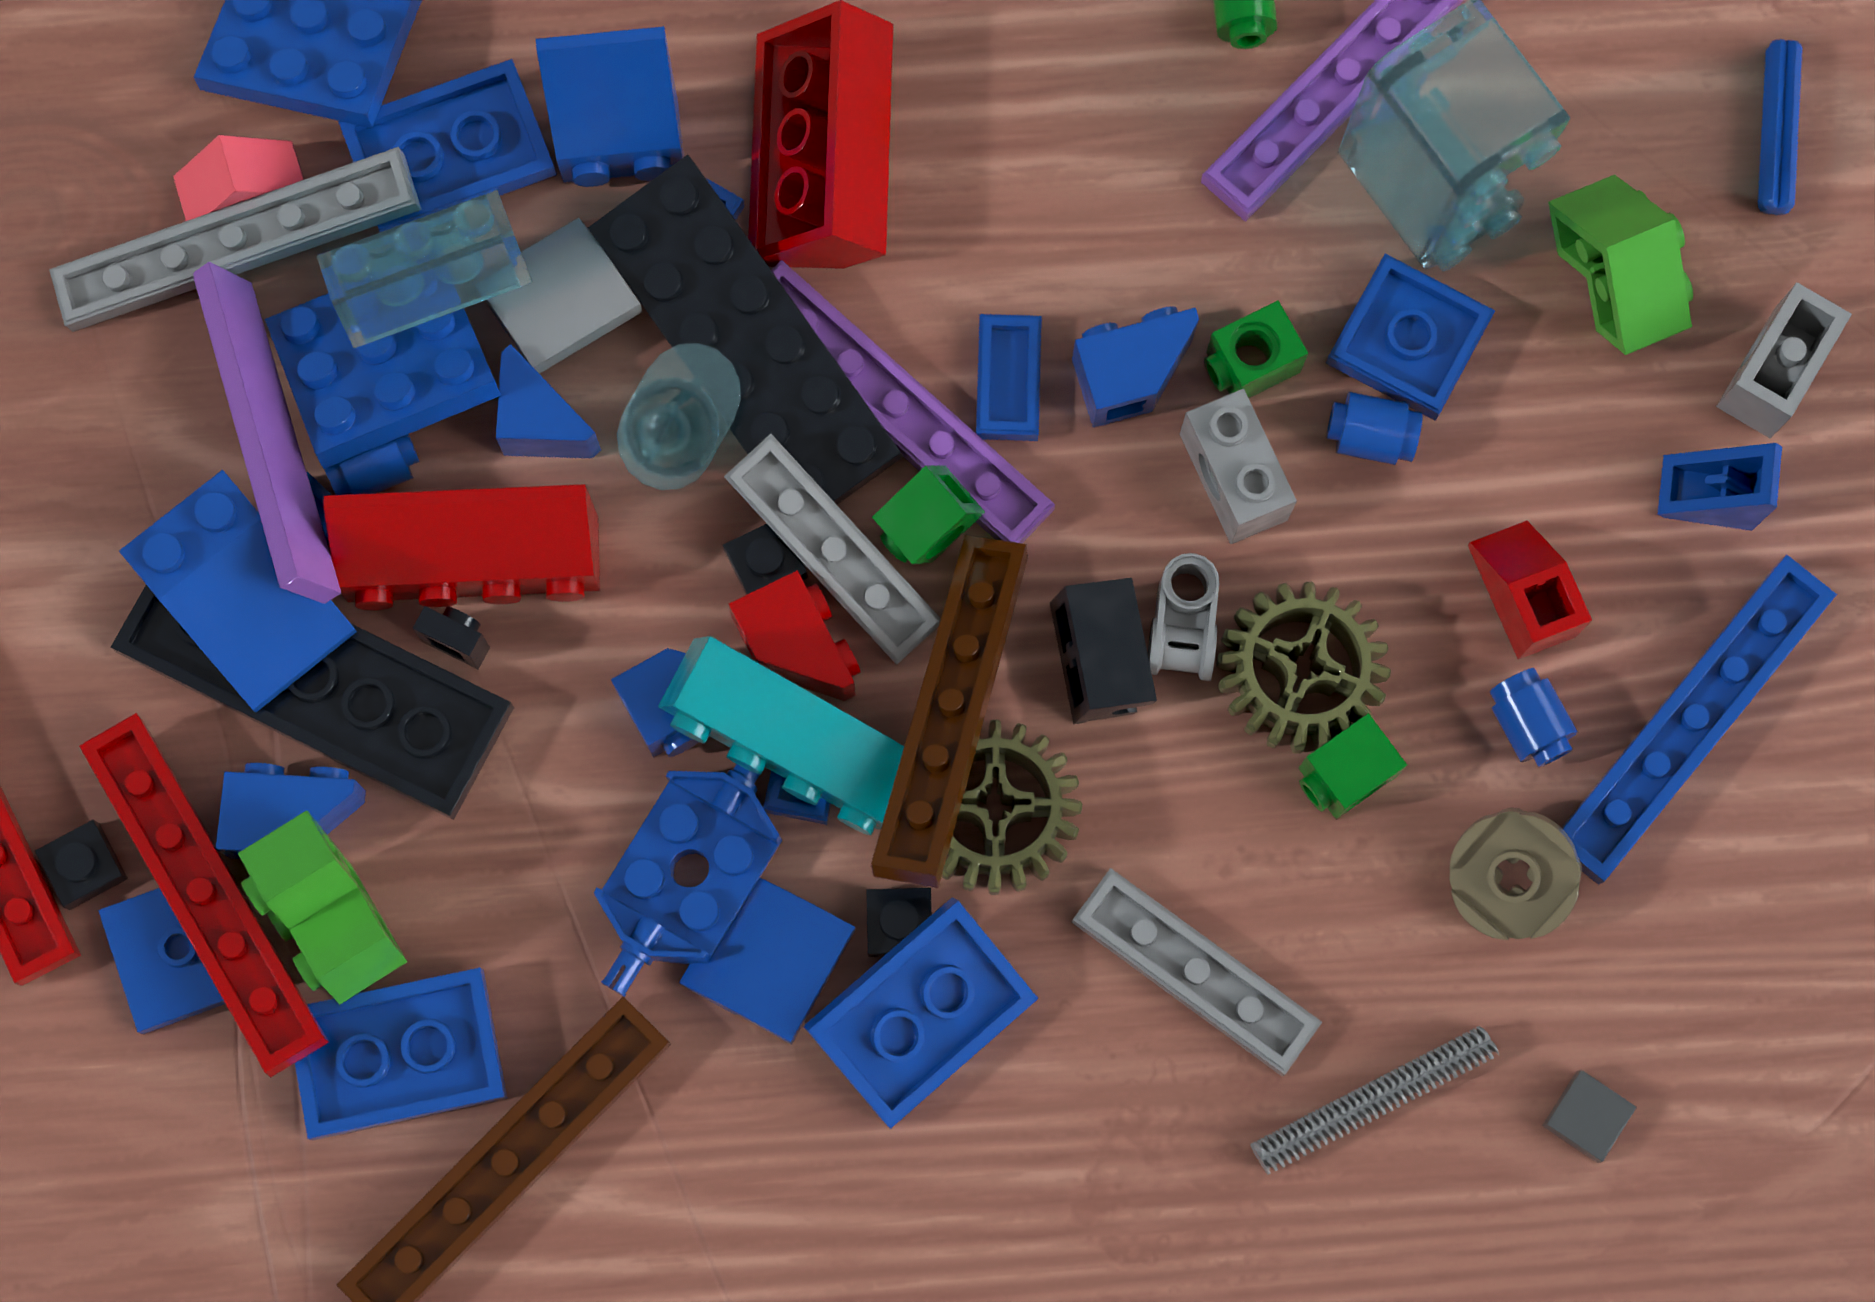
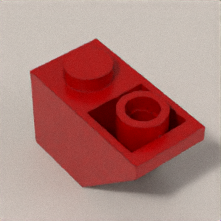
M1528 520L1469 542L1468 548L1517 659L1576 638L1592 621L1567 562Z
M797 570L728 603L732 620L752 660L799 687L842 701L856 696L855 682L852 677L861 673L859 665L845 639L834 643L824 621L833 616L817 583L806 587Z

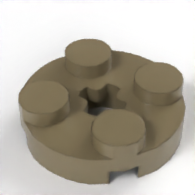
M1510 807L1478 819L1460 837L1450 860L1449 880L1452 887L1451 893L1459 913L1471 926L1481 933L1503 940H1509V938L1524 939L1528 937L1533 939L1552 932L1569 916L1578 898L1582 866L1572 840L1559 825L1536 812H1528L1520 808ZM1521 859L1530 866L1526 875L1533 883L1526 890L1516 884L1508 891L1499 883L1504 873L1498 865L1504 860L1515 864Z

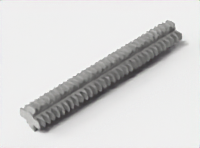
M1477 1026V1030L1473 1028L1469 1033L1462 1034V1037L1458 1036L1455 1040L1448 1041V1044L1444 1043V1045H1441V1048H1435L1434 1052L1431 1050L1426 1053L1427 1055L1423 1054L1419 1058L1413 1059L1412 1062L1406 1063L1405 1066L1398 1067V1070H1392L1391 1074L1388 1072L1383 1077L1381 1076L1369 1082V1084L1363 1085L1362 1088L1355 1089V1092L1352 1091L1344 1095V1097L1342 1096L1340 1099L1334 1100L1333 1103L1326 1104V1107L1323 1106L1319 1110L1317 1109L1315 1112L1309 1113L1308 1116L1301 1117V1120L1297 1119V1121H1293L1290 1125L1288 1124L1286 1127L1280 1128L1279 1131L1272 1132V1135L1268 1134V1136L1266 1135L1261 1140L1259 1139L1257 1142L1251 1143L1252 1151L1263 1169L1270 1175L1269 1168L1272 1167L1277 1171V1163L1283 1168L1285 1167V1159L1291 1164L1293 1163L1291 1156H1294L1296 1160L1300 1159L1299 1152L1306 1156V1148L1312 1153L1314 1152V1144L1320 1149L1322 1148L1320 1141H1323L1325 1145L1329 1144L1328 1137L1335 1141V1133L1341 1138L1343 1137V1129L1347 1134L1351 1133L1349 1126L1357 1130L1356 1122L1364 1126V1118L1370 1123L1372 1122L1370 1115L1373 1114L1376 1119L1380 1118L1378 1111L1386 1115L1385 1107L1391 1112L1394 1110L1392 1107L1393 1103L1397 1108L1401 1107L1399 1100L1407 1104V1096L1411 1100L1415 1099L1414 1092L1419 1097L1422 1096V1088L1426 1093L1430 1092L1428 1085L1436 1089L1435 1082L1438 1081L1440 1086L1443 1085V1077L1446 1078L1447 1082L1451 1081L1449 1074H1453L1454 1078L1459 1077L1456 1072L1457 1070L1461 1074H1465L1466 1072L1463 1067L1466 1066L1469 1071L1472 1070V1062L1478 1067L1480 1066L1478 1059H1481L1483 1063L1487 1062L1486 1055H1488L1490 1060L1494 1059L1492 1052H1496L1499 1055L1497 1046L1492 1042L1487 1031Z

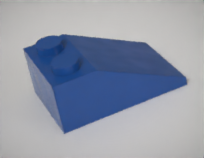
M664 26L536 39V50L555 155L563 183L574 182V184L582 187H596L608 183L610 178L635 176L643 181H652L684 157L679 103Z
M223 469L119 550L121 555L255 713L357 632L332 600L323 604L280 588L260 514Z

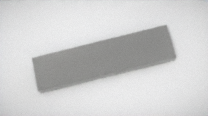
M772 434L767 436L724 476L895 664L904 659L939 626L941 618Z
M1111 868L1071 922L1282 1077L1290 1069L1322 1023L1318 1018Z

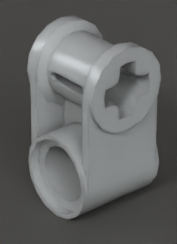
M1195 553L1181 554L1173 558L1164 569L1157 589L1155 617L1152 619L1148 644V658L1153 675H1157L1160 669L1198 673L1200 680L1211 681L1217 642V625H1215L1219 575L1214 564L1205 556ZM1180 574L1194 575L1204 586V596L1196 601L1183 600L1174 593L1171 580Z

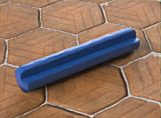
M1774 40L1765 53L1758 208L1764 214L1785 215L1795 205L1802 46L1796 40Z

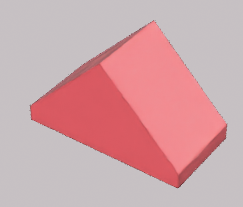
M218 135L173 176L186 221L304 180L292 141Z

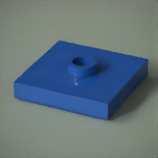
M1385 253L1331 350L1326 364L1398 402L1408 403L1409 407L1413 410L1421 412L1423 415L1436 421L1495 310Z
M160 888L98 910L138 1033L146 1034L225 1004Z

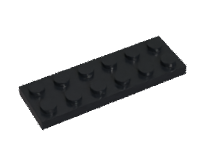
M688 154L588 227L747 454L767 436L772 434L836 505L904 457Z
M145 585L111 645V648L118 654L452 820L455 819L514 709L510 701L352 624L357 630L354 635L255 713L147 585Z

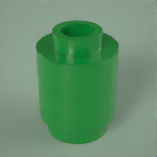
M1213 0L1217 36L1219 39L1230 43L1234 48L1251 49L1264 44L1267 37L1277 30L1278 24L1274 0Z

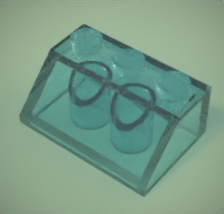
M497 187L323 250L317 255L331 302L354 348L533 283Z

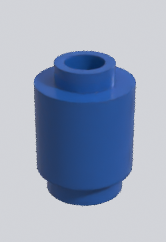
M1349 392L1345 404L1333 403L1326 438L1337 441V454L1396 465L1398 459L1412 462L1420 438L1423 413L1409 410L1408 403Z
M408 434L324 470L336 495L374 494L412 479L413 475L409 466L420 462Z
M1535 668L1524 670L1504 680L1489 691L1496 703L1491 709L1520 762L1534 759L1538 767H1543L1573 750L1568 740L1574 737L1578 731L1549 679L1541 680Z

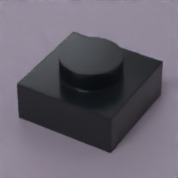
M767 523L722 545L724 553L746 595L797 570L802 580L808 578L802 561Z
M424 606L413 626V630L423 643L478 670L490 649L482 633L478 632L481 624L464 612L449 606L446 607L443 614Z
M91 820L35 850L62 906L68 910H72L128 879L100 823L95 820Z
M931 888L866 889L868 957L885 956L932 915Z

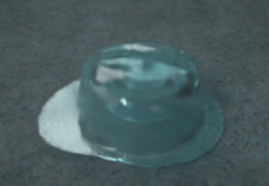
M699 343L674 346L661 353L650 365L628 402L617 431L619 455L627 470L641 483L660 490L681 489L699 479L710 465L735 419L741 401L740 380L732 363L717 349Z

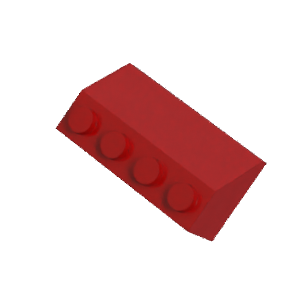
M842 0L757 34L748 238L769 267H775L782 260L789 267L844 269L886 255L893 23Z
M586 484L324 496V513L331 558L341 594L347 602H355V607L358 609L386 610L394 606L393 600L419 599V605L434 608L450 607L457 604V597L482 596V600L485 603L506 605L520 602L521 595L546 594V598L551 601L571 602L584 599L585 592L600 591L599 520Z

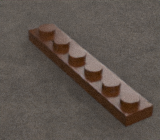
M969 535L964 536L872 858L871 868L874 877L939 888L1028 560L1026 544Z
M623 996L336 1286L352 1302H418L650 1067L671 1043Z

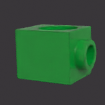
M1279 300L1212 332L1206 351L1208 356L1204 358V364L1212 383L1219 391L1227 389L1228 393L1231 394L1244 388L1248 398H1251L1301 373L1308 356V351ZM1242 346H1254L1264 353L1267 362L1257 366L1248 365L1239 359L1236 350Z
M925 465L872 518L884 531L880 535V539L890 553L900 561L906 563L909 560L914 565L935 561L985 511L945 465Z
M1368 713L1308 755L1298 768L1304 776L1299 782L1310 802L1321 812L1328 808L1337 820L1395 779L1406 768L1407 763Z

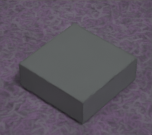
M1579 1070L1574 1074L1542 1126L1595 1162L1600 1163L1604 1161L1637 1107L1583 1070Z

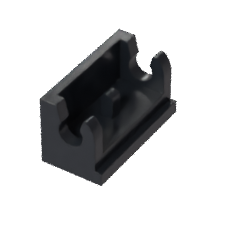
M1124 578L1065 586L1050 602V608L1073 724L1131 715L1138 712L1137 707L1154 704L1157 701L1133 579Z

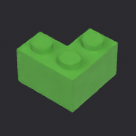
M1615 174L1548 202L1558 256L1586 277L1595 329L1600 335L1624 355H1627L1692 328L1688 302L1693 300V288L1689 277L1683 270L1680 248H1683L1685 245V236L1681 224L1674 214L1666 213L1651 202L1642 191H1636Z
M307 810L238 853L250 877L241 882L244 891L262 916L267 913L272 924L286 942L291 938L295 939L301 953L292 959L297 970L312 991L323 986L340 1005L408 962L352 864Z

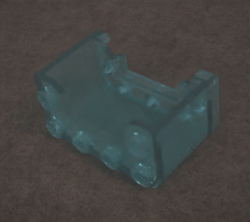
M1468 0L1392 49L1369 70L1347 125L1338 154L1424 270L1438 266L1442 272H1445L1470 254L1472 251L1471 243L1485 234H1488L1491 239H1496L1521 220L1522 216L1519 210L1525 199L1518 189L1507 191L1504 188L1509 181L1506 176L1524 164L1528 170H1534L1552 158L1561 148L1557 138L1564 131L1571 117L1481 0Z

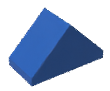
M511 344L501 352L499 379L501 396L498 397L496 440L503 455L589 459L595 457L601 451L596 433Z
M1777 443L1663 455L1658 515L1667 519L1752 531L1777 508L1782 446Z

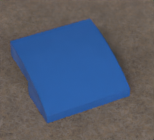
M759 878L709 962L689 964L679 984L734 1015L738 1014L792 1045L856 929L853 925L814 904Z

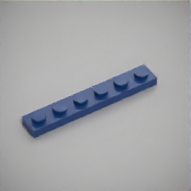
M1785 555L1776 564L1561 827L1575 846L1577 856L1581 862L1582 872L1598 885L1606 881L1837 596L1833 590L1790 556Z

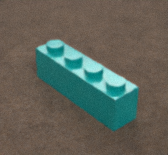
M711 636L694 638L658 705V708L674 716L670 726L698 742L705 743L710 736L730 747V750L726 757L751 772L761 774L766 767L786 778L782 788L807 803L817 805L820 798L841 809L837 816L839 821L861 833L871 836L875 828L881 830L904 746Z

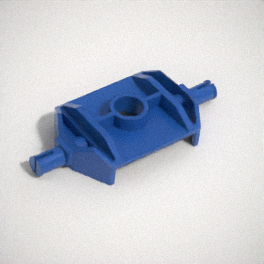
M737 764L733 770H728L727 774L724 772L668 771L666 775L669 781L629 847L602 890L596 887L593 892L620 939L623 941L620 946L622 950L604 980L602 979V984L625 997L626 992L644 963L650 966L653 961L680 964L709 962L782 842L778 831L755 795L758 790L755 782L760 774L751 772ZM688 854H699L705 857L709 863V872L706 879L695 887H683L676 883L674 879L676 863Z

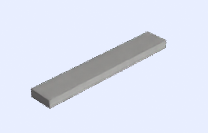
M399 147L57 266L49 269L64 325L74 332L196 289L193 272L207 262H211L237 275L421 210V206L405 154Z

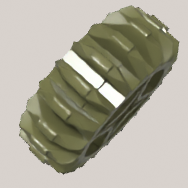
M1312 581L1304 583L1299 599H1295L1291 587L1287 583H1283L1276 590L1277 605L1268 595L1260 592L1253 599L1256 613L1249 609L1239 608L1234 616V620L1241 630L1226 629L1221 638V641L1233 651L1220 653L1216 660V666L1222 670L1235 673L1220 680L1218 684L1219 691L1226 694L1239 692L1241 695L1235 698L1229 705L1228 711L1231 716L1240 715L1246 710L1253 714L1244 728L1245 732L1249 735L1255 734L1262 724L1271 728L1272 731L1267 737L1266 743L1271 748H1276L1283 734L1291 735L1290 747L1293 753L1301 754L1303 752L1308 735H1311L1314 746L1318 749L1331 740L1330 730L1337 736L1351 726V722H1357L1368 713L1373 718L1371 711L1366 705L1380 706L1385 700L1386 694L1374 684L1386 682L1391 675V669L1372 661L1385 656L1388 652V645L1386 642L1381 641L1368 643L1367 638L1379 626L1377 620L1369 619L1359 625L1354 620L1362 607L1361 603L1357 600L1350 602L1345 611L1337 607L1335 603L1340 595L1337 587H1331L1322 601L1315 599L1316 588ZM1290 622L1310 623L1307 633L1298 641L1288 642L1276 638L1271 643L1260 638L1264 633L1281 624ZM1329 632L1341 642L1347 651L1352 665L1353 676L1345 673L1346 666L1339 664L1329 655L1326 647ZM1312 643L1313 650L1309 657L1311 660L1309 666L1311 673L1307 679L1302 680L1294 693L1293 686L1297 679L1295 675L1297 664L1295 663L1299 656L1305 654ZM1253 659L1263 662L1262 669L1273 674L1278 680L1281 691L1277 704L1263 692L1257 682L1253 669ZM1335 692L1348 697L1336 708L1323 713H1296L1299 703L1307 694L1320 693L1330 697Z
M991 720L988 730L989 738L980 739L979 737L973 763L985 760L984 780L974 790L964 792L957 821L972 823L979 828L983 834L985 855L967 849L952 836L947 855L948 858L942 873V878L948 880L954 875L959 866L967 869L963 882V889L967 891H972L976 886L978 874L989 875L988 891L990 895H998L1000 893L1001 875L1010 874L1012 886L1017 892L1023 891L1026 888L1024 868L1029 867L1034 876L1043 881L1050 873L1047 864L1042 859L1044 854L1059 863H1063L1066 859L1068 852L1063 845L1055 840V837L1064 840H1075L1077 838L1079 828L1061 818L1073 817L1082 812L1081 801L1062 798V795L1077 789L1079 784L1076 775L1056 778L1055 774L1063 769L1068 758L1061 752L1045 761L1041 757L1049 745V738L1045 735L1037 737L1031 748L1022 744L1027 728L1024 724H1016L1012 740L1000 738L1002 729L1000 720ZM1005 760L1013 762L1030 772L1041 785L1045 797H1034V792L1019 791L1011 786L1006 776ZM993 778L997 779V794L1000 795L1001 804L1012 806V809H1014L1011 813L1003 811L1002 820H999L997 837H994L992 834V820H989L988 810L977 808L976 805L979 801L986 804L987 795L991 794ZM1032 817L1048 818L1044 830L1031 845L1017 853L1004 856L1005 834L1010 827L1017 823L1031 822Z

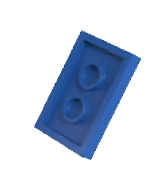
M513 59L381 105L373 128L338 121L353 162L399 147L405 154L421 210L377 225L382 238L557 175Z
M951 897L803 1027L884 1124L891 1129L1039 998L959 900Z
M480 967L358 993L340 1005L335 999L307 1004L329 1042L295 1063L305 1127L309 1140L327 1138L507 1099L484 970Z

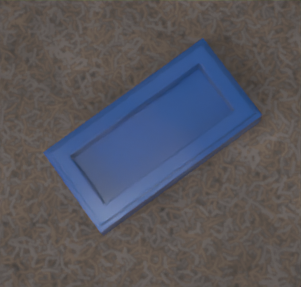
M979 315L976 434L983 440L1038 441L1042 316Z

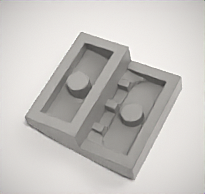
M580 218L575 219L473 280L506 334L510 335L522 356L539 374L642 312L639 301Z

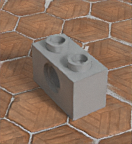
M1796 282L1772 311L1716 407L1771 438L1793 416L1852 314Z
M1243 388L1186 412L1179 435L1230 544L1288 521L1297 500L1245 389Z

